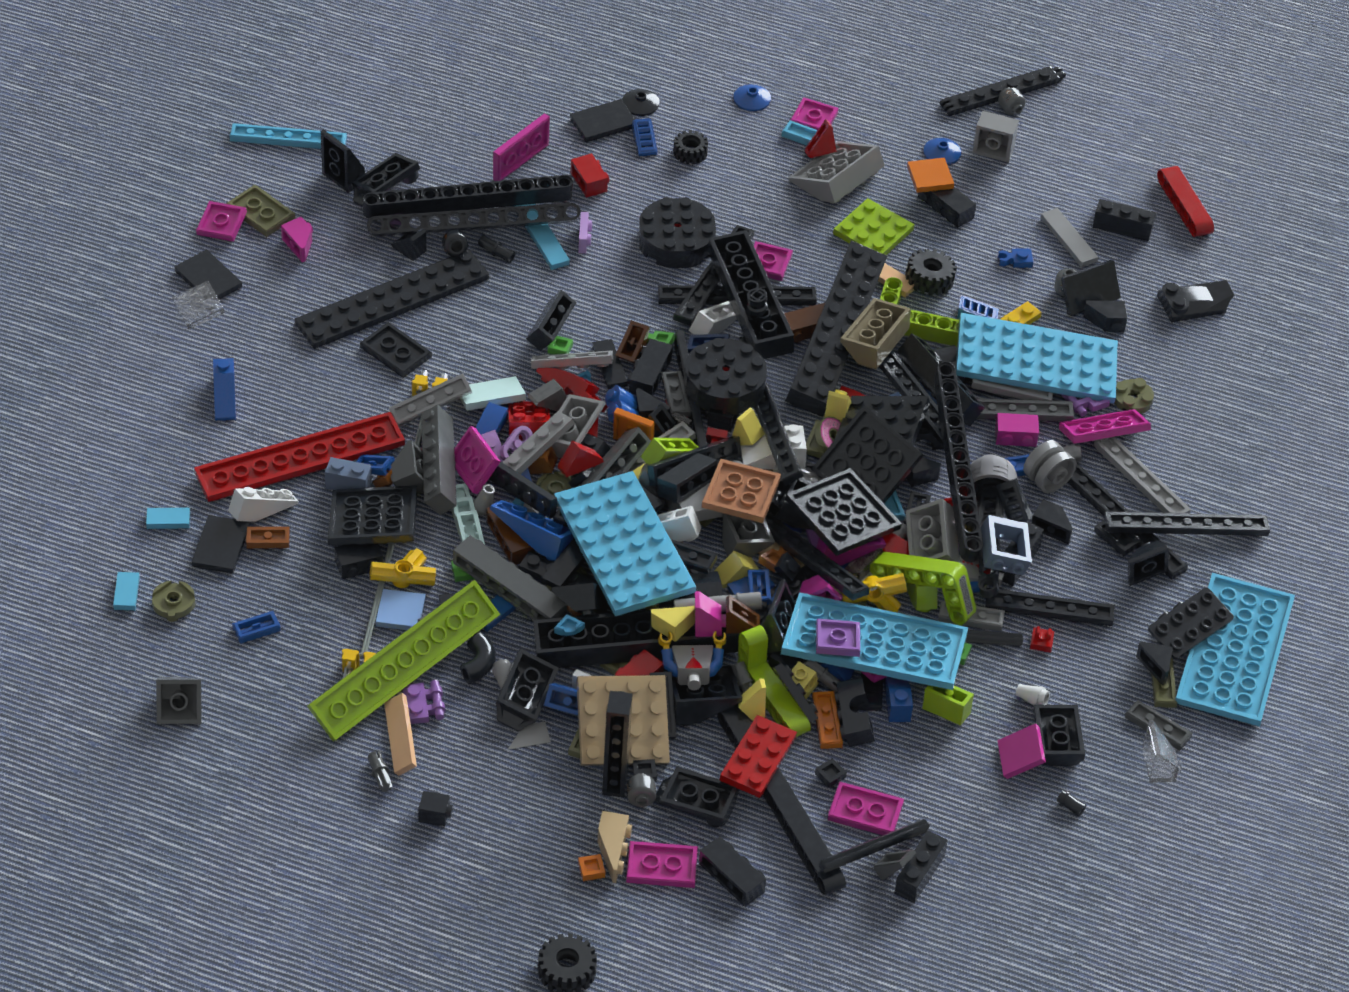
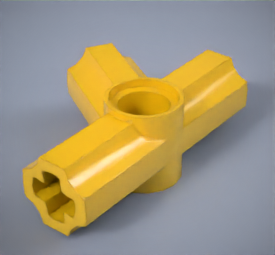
M416 548L415 550H410L402 560H398L395 564L371 562L369 580L392 582L398 588H406L410 584L434 586L436 568L422 567L426 563L427 557L423 554V551Z
M900 573L881 578L868 576L862 583L870 589L875 587L877 589L870 590L869 595L853 601L841 592L843 602L857 603L869 600L879 609L897 613L901 603L893 595L907 592L904 574Z

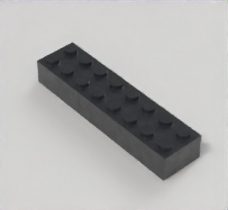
M747 230L709 238V256L747 343L754 347L763 359L794 353V334ZM754 288H761L767 293L768 309L765 315L759 317L752 316L747 311V293Z

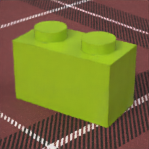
M928 685L924 692L922 709L961 726L971 714L974 694L957 686H954L953 690Z

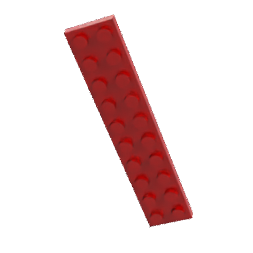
M387 412L194 467V473L207 501L211 502L232 496L235 488L244 489L245 487L256 489L325 469L330 457L353 461L359 459L361 455H374L405 446V438L392 413Z

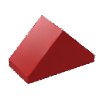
M827 119L824 120L804 149L810 158L837 152L833 127Z
M572 440L557 466L567 478L604 463V460L595 450Z

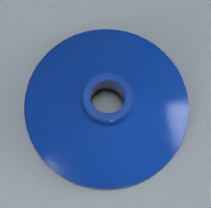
M749 84L736 89L733 99L735 104L743 110L760 111L770 104L771 96L765 88Z
M935 138L925 144L923 153L927 159L945 158L947 165H951L960 159L961 148L950 139Z

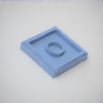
M383 589L376 618V627L408 630L422 617L426 594Z

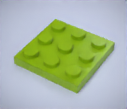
M867 198L833 229V235L849 244L852 240L887 255L914 230L915 224Z

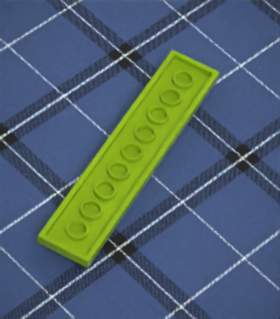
M473 580L308 704L307 707L331 740L335 741L497 618L500 613L478 583Z

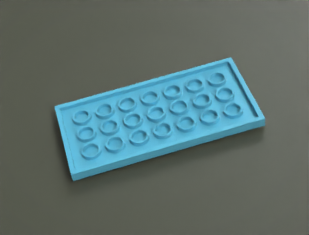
M961 313L959 318L956 374L961 377L1079 398L1090 397L1096 401L1106 399L1114 404L1116 399L1118 341Z
M633 471L554 493V496L557 498V506L615 616L695 593L696 585Z
M1212 573L1208 588L1233 614L1234 618L1226 626L1189 651L1175 700L1177 704L1260 727L1295 595Z
M799 592L782 645L781 654L953 690L968 627ZM816 619L860 622V657L816 654Z

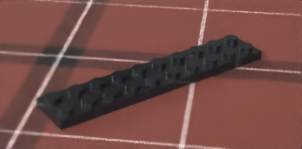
M469 249L461 253L459 257L446 258L295 318V325L310 345L316 349L489 280V273Z

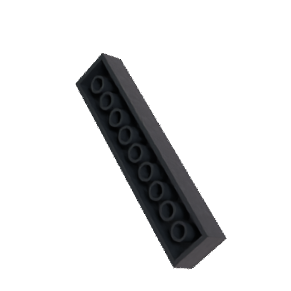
M851 240L785 402L823 417L826 411L829 391L834 392L849 355L840 339L868 306L887 255Z
M651 610L632 611L615 616L614 613L575 616L574 618L585 623V628L577 634L568 636L559 635L554 632V628L563 618L533 620L536 656L558 668L630 662L634 655H638L644 649L657 659H662L661 650H663V646L658 642L660 632L651 626ZM695 624L676 642L672 640L669 645L670 649L675 645H713V648L716 647L713 636L695 637ZM722 627V636H716L717 640L723 639L724 632L726 634V627ZM740 633L726 634V643L722 646L724 653L738 652ZM662 634L663 640H669L667 636Z

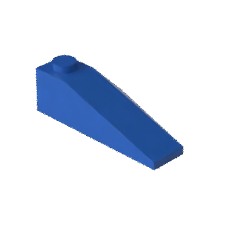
M504 500L490 505L492 512L535 551L544 555L548 560L555 561L574 538L568 527L553 522V519L546 518L540 512L530 513L527 512L526 507Z

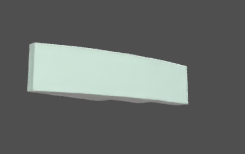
M466 483L457 484V506L452 508L451 511L461 543L471 535L475 539L481 540L485 545L477 510H475Z

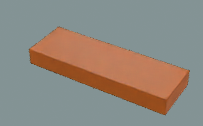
M834 691L812 692V701L818 710V713H816L818 717L816 725L820 748H842L843 740L840 732Z

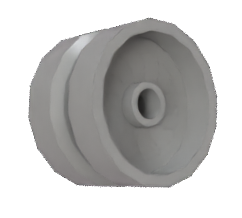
M1050 440L1040 444L1031 452L1024 463L1023 471L1031 481L1036 483L1038 488L1048 494L1057 491L1070 480L1076 470L1077 462L1069 453L1064 451V448L1057 441Z

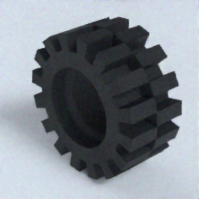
M686 130L682 134L678 133L674 139V156H676L677 160L680 159L682 163L686 161V164H689V162L696 164V161L701 163L702 160L706 159L708 153L707 137H704L703 133L699 134V131L692 133V130H689V133Z

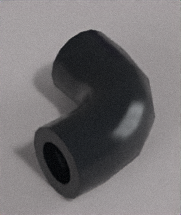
M477 632L467 642V646L474 654V657L460 665V671L468 684H472L490 673L495 663V648L484 632Z

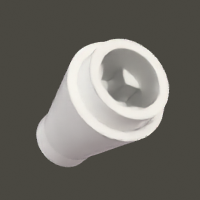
M1019 684L1016 689V696L1032 705H1047L1050 691L1046 690L1045 687Z

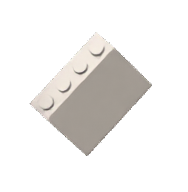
M837 141L835 143L837 152L814 158L789 176L788 179L820 201L832 204L837 203L842 197L853 192L854 188L865 183L866 179L877 174L885 166L879 146Z

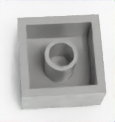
M982 111L976 126L972 153L1009 163L1015 148L1019 120Z

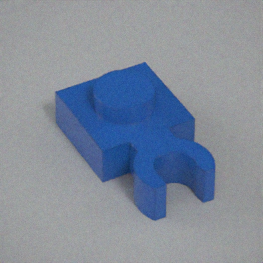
M1031 248L1012 249L1011 253L1004 250L998 252L999 266L1013 264V268H1033Z

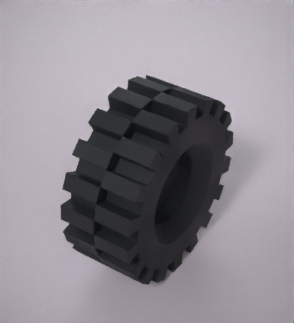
M920 249L917 253L913 252L912 256L909 257L905 272L906 280H909V285L914 284L913 289L915 291L919 289L922 294L927 292L928 295L933 296V293H936L938 296L941 295V292L945 294L948 290H951L957 266H955L954 260L951 261L952 257L949 255L945 256V253L942 251L937 253L935 249L933 251L925 249L923 252Z
M568 933V937L558 934V939H555L553 936L549 938V944L545 941L542 945L538 957L539 979L541 978V983L544 986L548 984V990L551 992L554 989H557V992H581L582 987L586 990L589 988V982L593 983L594 976H596L597 954H595L594 947H590L588 940L582 942V936L578 935L577 938H573V934ZM568 958L574 960L576 965L567 968L560 966L558 962Z

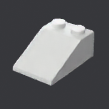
M794 424L785 426L800 468L805 469L807 448L804 428ZM765 435L753 445H740L742 463L744 465L760 469H774L776 463Z

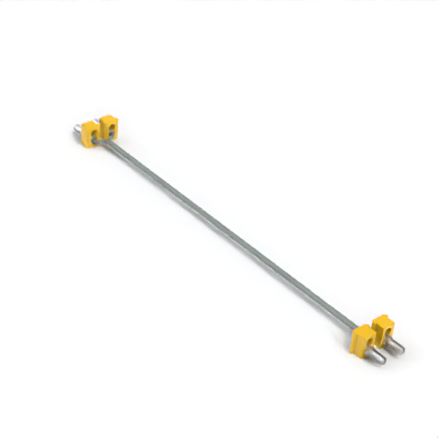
M423 370L421 375H415V379L412 380V396L428 390L427 371H425V374ZM442 373L441 378L436 377L432 387L447 381L448 374L445 373L444 377V373ZM420 418L414 442L418 447L422 438V418ZM395 542L388 544L384 563H390ZM379 581L361 653L358 650L342 649L343 678L360 666V656L363 655L364 662H366L376 654L368 652L385 581Z

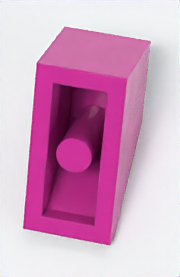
M299 217L281 225L282 240L302 263L305 262L312 244L313 228L309 222Z
M819 575L803 581L800 588V593L838 601L842 600L843 597Z
M695 591V637L713 636L715 631L717 636H722V627H726V614H721V605L700 591Z

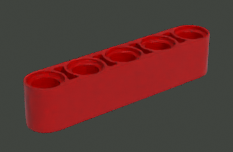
M1178 166L1159 169L1157 171L1158 182L1193 237L1212 234L1214 232L1213 221Z

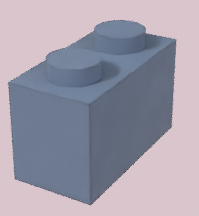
M330 457L325 471L326 489L370 487L372 482L370 464Z

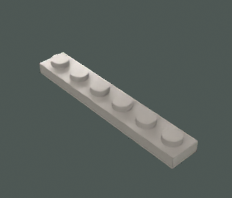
M1110 437L1094 441V447L1163 513L1190 514L1191 508L1118 439Z

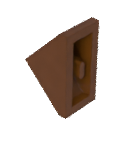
M631 320L615 356L635 363L636 359L641 357L643 346L647 345L650 327Z
M731 595L726 596V634L742 633L760 625L759 614Z

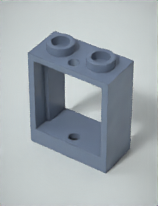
M988 515L981 526L984 567L1024 575L1032 563L1027 523ZM996 538L1017 542L1018 555L997 551Z

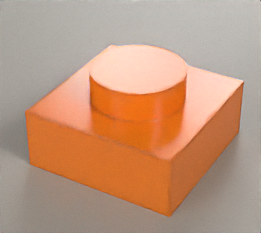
M601 854L578 858L583 881L605 878Z

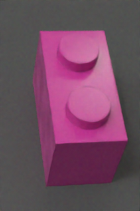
M997 413L995 424L996 445L1037 447L1039 436L1038 415Z

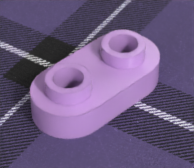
M520 426L513 430L500 449V456L503 460L509 457L508 450L513 453L533 435L531 429L526 426ZM519 435L522 436V438H523L522 441L519 439V437H518Z

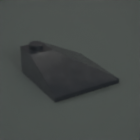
M722 666L715 676L710 677L709 684L701 685L697 690L689 689L688 685H679L676 677H672L676 725L688 726L698 724L742 702V696L731 666Z

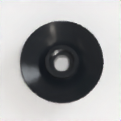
M646 89L631 90L622 98V101L633 115H650L659 108L658 96Z

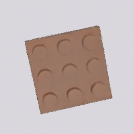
M720 459L702 501V508L763 523L779 485L781 474Z

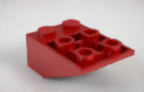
M532 401L508 403L509 436L514 429L520 426L530 428L534 434L550 419V409L538 407ZM519 435L518 437L522 441L523 438L521 435Z

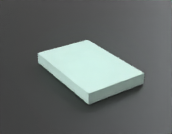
M514 376L469 384L472 393L460 398L465 409L469 411L486 408L489 402L502 405L525 401L526 393L517 377Z

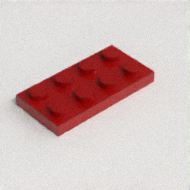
M757 715L720 774L719 780L760 798L796 739L797 732Z

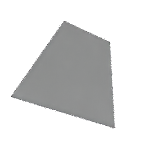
M533 723L519 731L508 749L550 743L546 723Z

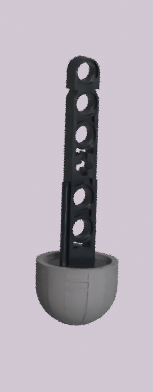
M992 454L984 455L971 463L980 527L988 515L1003 518L1004 507L997 484L1017 478L1014 466L1007 459ZM1014 487L1005 489L1006 493L1014 491ZM1016 495L1009 497V500L1016 499ZM996 538L997 551H1000L999 538ZM981 550L979 555L980 576H978V586L983 597L991 598L999 592V570L993 569L994 572L991 574L984 573L985 570L991 568L984 567ZM986 585L994 586L992 589L989 590L983 589Z

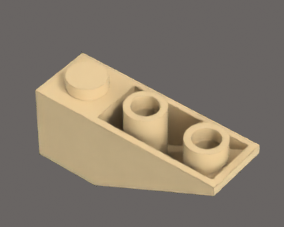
M602 811L598 827V845L612 882L616 883L618 874L622 875L624 861H621L622 856L626 857L628 843H625L626 838L631 837L632 825H629V815Z

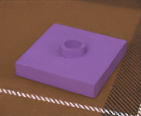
M816 619V654L860 657V622Z

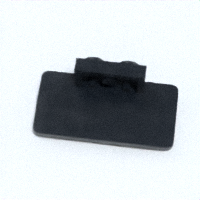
M1204 588L1185 602H1179L1170 612H1164L1157 621L1148 627V631L1160 645L1173 647L1171 657L1178 659L1230 623L1234 616L1209 588Z

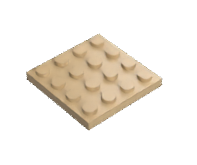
M665 675L577 677L581 766L604 765L606 711L610 691L633 693L628 765H632L633 760L655 759V764L670 763Z

